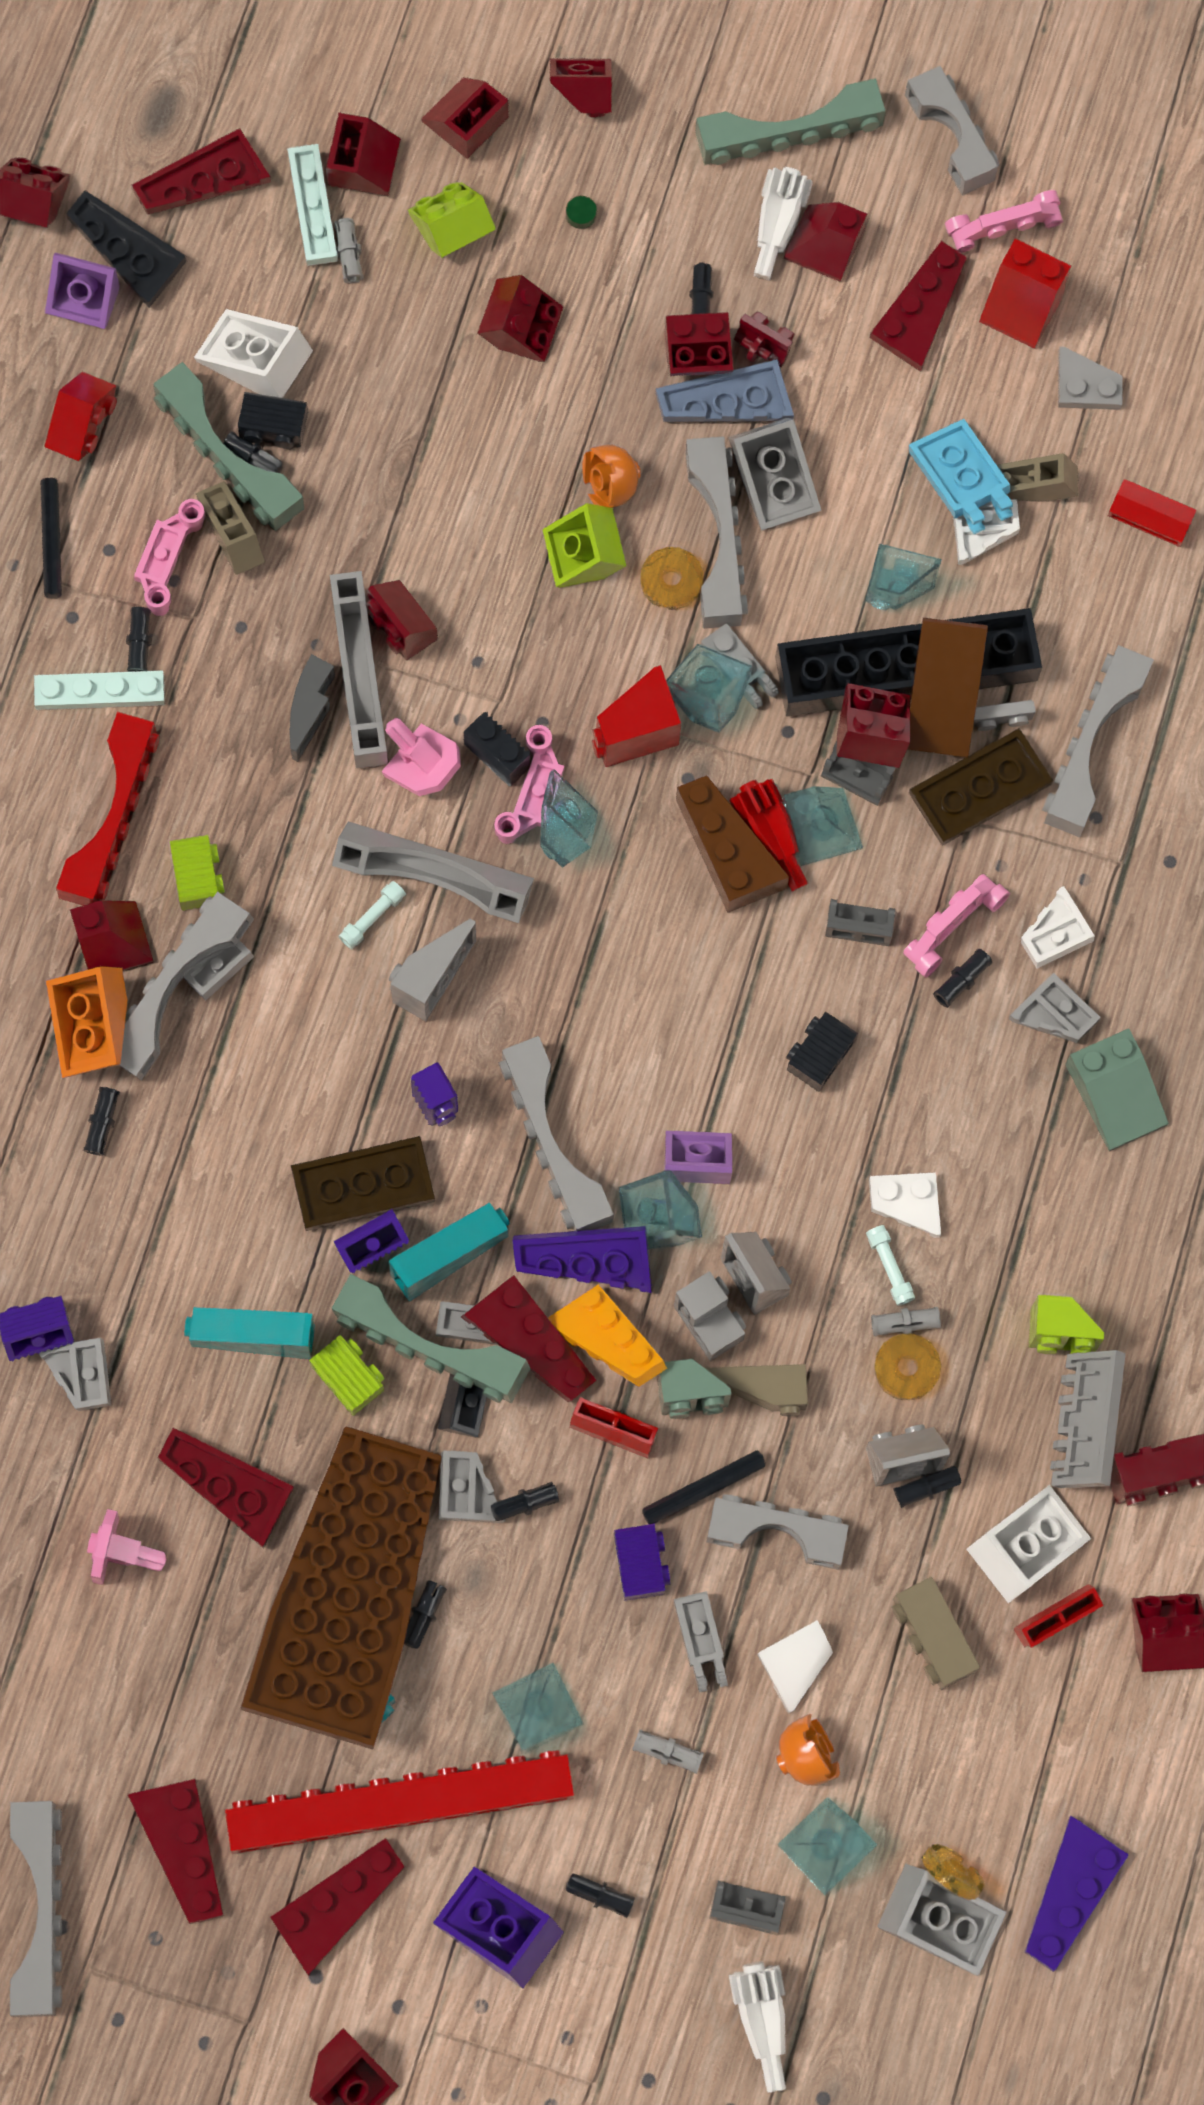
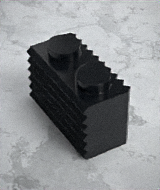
M244 392L238 421L239 437L252 444H260L262 441H265L267 443L271 442L282 449H292L293 446L300 448L308 417L307 402Z
M483 712L463 732L464 745L509 787L530 768V751H525V747H520V742H516V738H511V734H507V729H502V725H497V721H493V717H488V712Z
M827 1012L820 1019L815 1016L805 1030V1033L808 1034L807 1038L802 1044L796 1042L786 1056L790 1060L787 1071L818 1092H820L851 1049L858 1036L857 1032Z

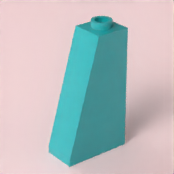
M489 1202L389 1260L390 1275L408 1302H410L508 1237L507 1226L510 1225V1222L501 1208L495 1210Z
M193 1307L192 1317H186L184 1336L189 1337L191 1347L310 1360L312 1357L315 1334L312 1313Z

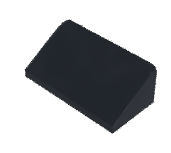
M450 1374L438 1429L478 1438L487 1399L483 1395L484 1390L475 1385H472L471 1389L464 1387L453 1380L455 1375Z

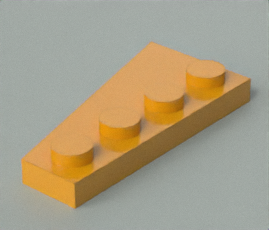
M599 1284L548 1317L568 1343L583 1348L589 1356L597 1361L599 1359L608 1364L611 1370L638 1387L667 1369L664 1360Z

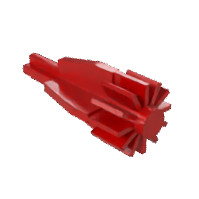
M755 779L739 787L741 793H738L737 796L729 800L731 806L789 876L788 886L791 892L806 886L808 882L794 856L799 850L790 818L782 803L784 800L773 779H767L762 783H758Z

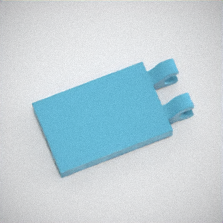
M965 419L959 420L909 444V453L952 516L958 518L964 515L967 525L973 534L985 530V526L981 522L985 520V517L979 507L989 502H992L995 512L1001 521L1013 516L1012 511L1009 509L1013 507V503L1006 495L1010 493V484Z

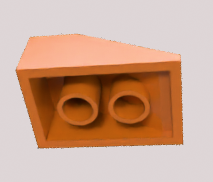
M96 967L47 980L46 985L62 1078L121 1064L128 1001L122 968Z

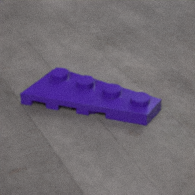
M646 1226L513 1236L512 1241L517 1272L554 1278L563 1276L575 1278L579 1282L590 1283V1281L610 1284V1287L624 1289L625 1286L640 1289L641 1292L652 1293Z
M1069 1816L1066 1830L1024 1951L1052 1972L1056 1970L1129 1855L1073 1816Z

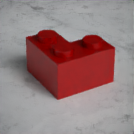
M82 371L58 391L44 447L77 461H80L88 453L91 454L98 442V436L95 435L97 425H100L103 418L107 415L110 416L116 407L117 398L114 397L117 385Z

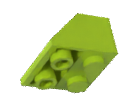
M462 182L448 184L442 189L443 192L433 197L421 198L415 203L416 206L408 209L410 217L430 249L441 258L496 230L483 196Z
M1038 1294L1030 1310L1029 1348H1037V1352L1041 1354H1056L1057 1350L1070 1351V1354L1097 1351L1104 1340V1332L1072 1297Z

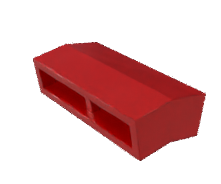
M1124 479L1109 510L1108 517L1181 547L1197 510Z
M581 1397L578 1400L570 1422L571 1429L647 1459L658 1428Z
M1087 1584L1017 1625L1014 1631L1024 1648L1026 1646L1032 1648L1104 1605L1095 1587ZM1087 1597L1090 1602L1088 1605L1064 1618L1062 1610ZM1052 1616L1057 1622L1033 1637H1030L1027 1632Z

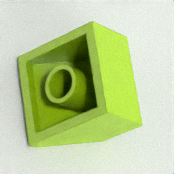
M586 503L542 529L555 585L558 588L602 580L627 566L613 508Z

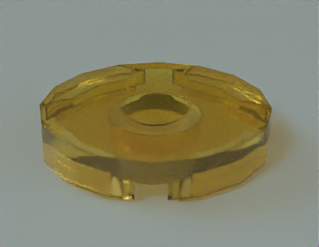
M665 547L656 550L646 558L641 568L640 585L644 596L653 605L662 606L669 610H677L689 606L698 598L703 585V570L700 562L691 552L679 547ZM674 572L680 576L681 580L675 585H669L664 582L663 576L666 573Z
M910 1333L895 1335L884 1342L876 1354L874 1365L876 1381L885 1393L895 1399H921L932 1391L939 1380L941 1372L939 1353L931 1342L920 1335ZM903 1359H911L915 1362L917 1371L910 1376L904 1375L899 1371L898 1363Z
M932 1844L923 1853L921 1859L928 1872L954 1894L968 1900H976L985 1888L983 1878L979 1872L972 1866L967 1869L961 1864L964 1859L952 1849L940 1844Z

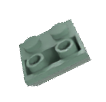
M693 1359L665 1362L667 1369L657 1375L661 1414H669L670 1419L685 1418L690 1416L689 1412L703 1410L704 1415L718 1414L723 1412V1408L729 1406L731 1388Z

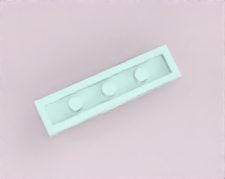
M318 144L287 148L306 264L311 266L337 262V252Z
M139 671L34 675L35 709L165 705L164 672Z

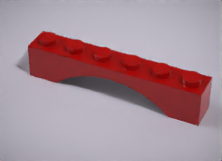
M117 711L107 739L116 770V790L112 807L96 835L81 850L66 859L56 887L59 899L79 905H87L99 900H105L109 889V882L106 881L109 871H115L119 860V852H116L119 842L125 841L128 835L130 823L127 822L129 813L130 811L135 812L139 802L140 793H137L140 781H146L149 773L150 764L147 763L150 752L155 753L159 744L160 735L156 732L154 722Z

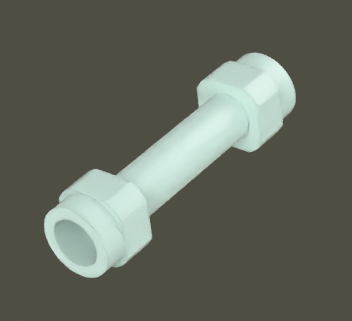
M391 881L381 890L382 896L354 925L349 923L343 929V932L338 937L348 948L352 950L355 946H358L364 940L362 934L391 905L396 907L402 901L406 893L396 882Z
M877 1226L867 1231L866 1235L872 1249H877L893 1288L890 1292L897 1306L911 1302L915 1299L910 1282L905 1283L888 1244L891 1238L885 1226Z

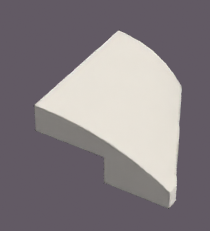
M818 1620L757 1654L788 1714L795 1710L833 1653Z

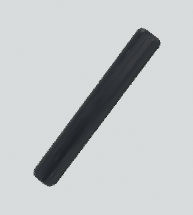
M50 477L41 479L40 484L44 594L46 598L52 599L61 597L62 583L58 480Z
M756 1450L644 1507L642 1514L648 1524H655L763 1469L766 1465L765 1459L760 1451Z

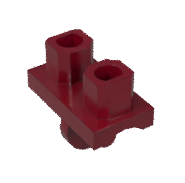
M758 311L752 316L744 314L739 321V328L733 340L749 350L746 359L754 362L760 356L767 361L777 360L781 368L785 364L791 349L794 332L786 327L779 328L777 332L768 327L769 320L767 316Z

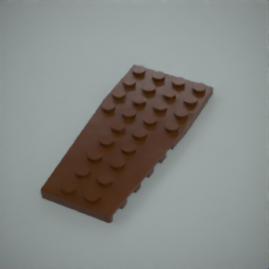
M344 1427L270 1610L240 1710L373 1750L404 1646L441 1455L351 1427Z

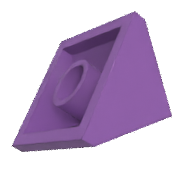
M55 252L45 313L105 329L120 289L116 268Z
M666 1130L664 1181L730 1184L732 1176V1133Z

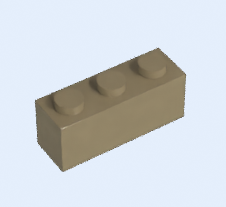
M932 1576L895 1595L893 1599L895 1605L891 1606L893 1613L900 1624L906 1623L911 1633L908 1636V1641L915 1654L921 1653L927 1663L924 1671L932 1685L938 1684L940 1690H943L976 1673L980 1669L975 1656Z

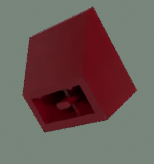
M463 77L421 118V121L468 159L509 118V100L486 81Z
M338 113L326 167L328 186L389 196L401 138L370 118Z
M11 158L0 169V215L47 228L57 217L70 181V174L61 172V169L55 166L47 165L41 167L34 165L26 158Z
M523 275L496 279L477 334L499 350L544 362L564 306Z
M729 312L666 316L664 333L670 376L733 373Z
M400 580L372 585L367 589L368 602L366 604L370 612L367 614L368 618L377 630L383 629L388 636L386 641L396 655L401 653L407 661L438 640L437 627Z
M847 683L837 730V757L900 768L910 744V695Z
M1183 1593L1171 1596L1131 1598L1135 1646L1141 1672L1204 1668V1609L1199 1594Z

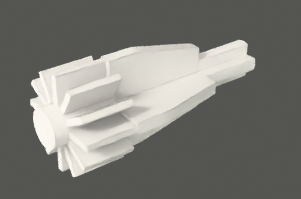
M784 167L782 171L777 168H773V170L768 169L761 195L764 197L758 233V247L761 250L754 271V276L757 278L770 280L777 253L784 252L798 223L801 207L806 208L812 180H808L806 175L800 176L801 172L789 167Z
M763 1962L743 1965L744 1971L734 1972V1974L729 1975L733 2001L735 2005L738 2004L741 2020L756 2059H761L767 2092L784 2090L786 2086L780 2055L785 2054V2012L782 1997L780 1996L785 1995L781 1969L779 1965L764 1967Z

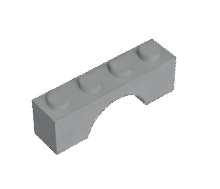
M938 66L907 80L905 96L919 120L940 122L951 129L956 136L958 148L950 157L948 172L963 196L994 182L999 161L994 151H989L985 145V138L981 128L973 124L967 103L964 100H960L957 96L952 77L945 75L941 66Z
M725 1494L722 1496V1499L715 1497L706 1543L740 1549L743 1543L756 1532L767 1529L780 1530L789 1534L798 1542L802 1548L805 1563L839 1570L842 1564L849 1525L842 1524L841 1518L822 1515V1519L808 1517L809 1512L801 1509L789 1508V1512L775 1510L776 1505L767 1502L757 1501L754 1506L742 1503V1498Z

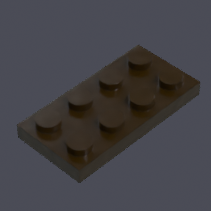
M1020 728L910 788L909 795L943 846L1051 786L1053 779Z
M420 1136L291 1165L305 1231L384 1214L391 1209L397 1211L435 1202Z

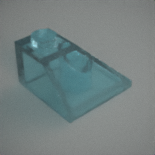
M879 543L865 602L871 603L873 607L880 610H888L889 608L896 610L935 588L942 559Z
M697 644L666 681L673 700L692 722L720 733L738 711L752 673V666Z
M555 769L549 773L541 808L540 847L548 858L555 860L563 868L591 848L598 811Z
M814 786L783 796L784 802L782 803L790 818L799 850L797 856L801 866L863 849L843 788Z
M665 1170L619 1187L624 1228L646 1226L648 1250L679 1246L703 1238L698 1205L672 1171Z
M554 1663L492 1693L522 1755L584 1725Z
M828 1797L777 1844L824 1896L877 1846L875 1841L860 1825Z

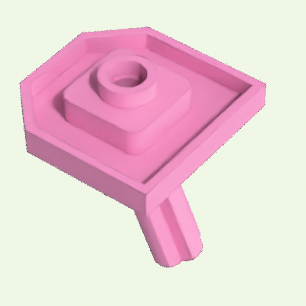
M395 718L386 724V733L400 749L382 770L384 777L418 796L441 791L461 767L458 745L423 724H420L414 733L399 718Z
M109 1509L106 1511L98 1534L91 1533L87 1553L92 1554V1581L101 1585L104 1582L108 1562L125 1566L137 1565L161 1571L166 1563V1554L162 1551L142 1546L141 1541L117 1535L118 1512Z

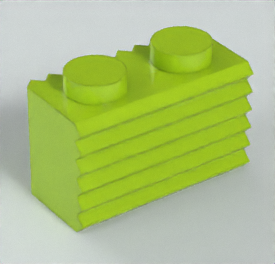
M208 835L170 841L181 910L198 909L208 897L211 896L213 898L217 892L220 894L225 893L222 874L215 875L214 863H220L217 843L210 844Z
M340 1335L312 1357L309 1362L312 1369L341 1401L350 1414L354 1416L384 1391V1386L381 1382L385 1378L375 1365L371 1364L367 1367L360 1359L363 1352L351 1338L346 1342Z

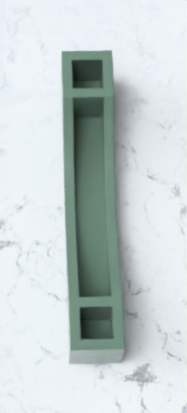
M875 78L846 85L827 105L809 115L794 120L780 122L755 121L725 111L696 118L695 134L704 165L712 163L721 165L730 159L739 157L752 158L762 152L771 150L779 152L786 150L790 146L802 143L804 145H811L820 139L830 137L843 138L849 133L861 130L870 132L876 130L879 126H883L886 111Z
M183 361L153 383L155 392L153 399L163 413L168 411L175 418L173 422L177 429L183 435L188 433L195 441L193 445L198 453L204 458L208 456L215 463L213 467L217 474L223 480L228 478L235 486L233 490L243 503L248 501L255 508L253 512L264 526L269 524L274 531H277L305 509L303 496L283 474L266 471L250 465L234 455L220 441L206 416L203 384Z
M352 1274L348 1277L331 1308L338 1318L337 1323L351 1331H354L357 1327L367 1332L365 1336L379 1345H384L385 1342L396 1346L395 1351L403 1357L412 1360L416 1356L424 1360V1365L430 1370L442 1374L443 1370L455 1375L453 1380L470 1389L472 1385H475L484 1390L483 1395L498 1403H501L503 1399L512 1404L531 1369L526 1359L498 1345L481 1349H456L444 1347L421 1338L396 1318L379 1287Z

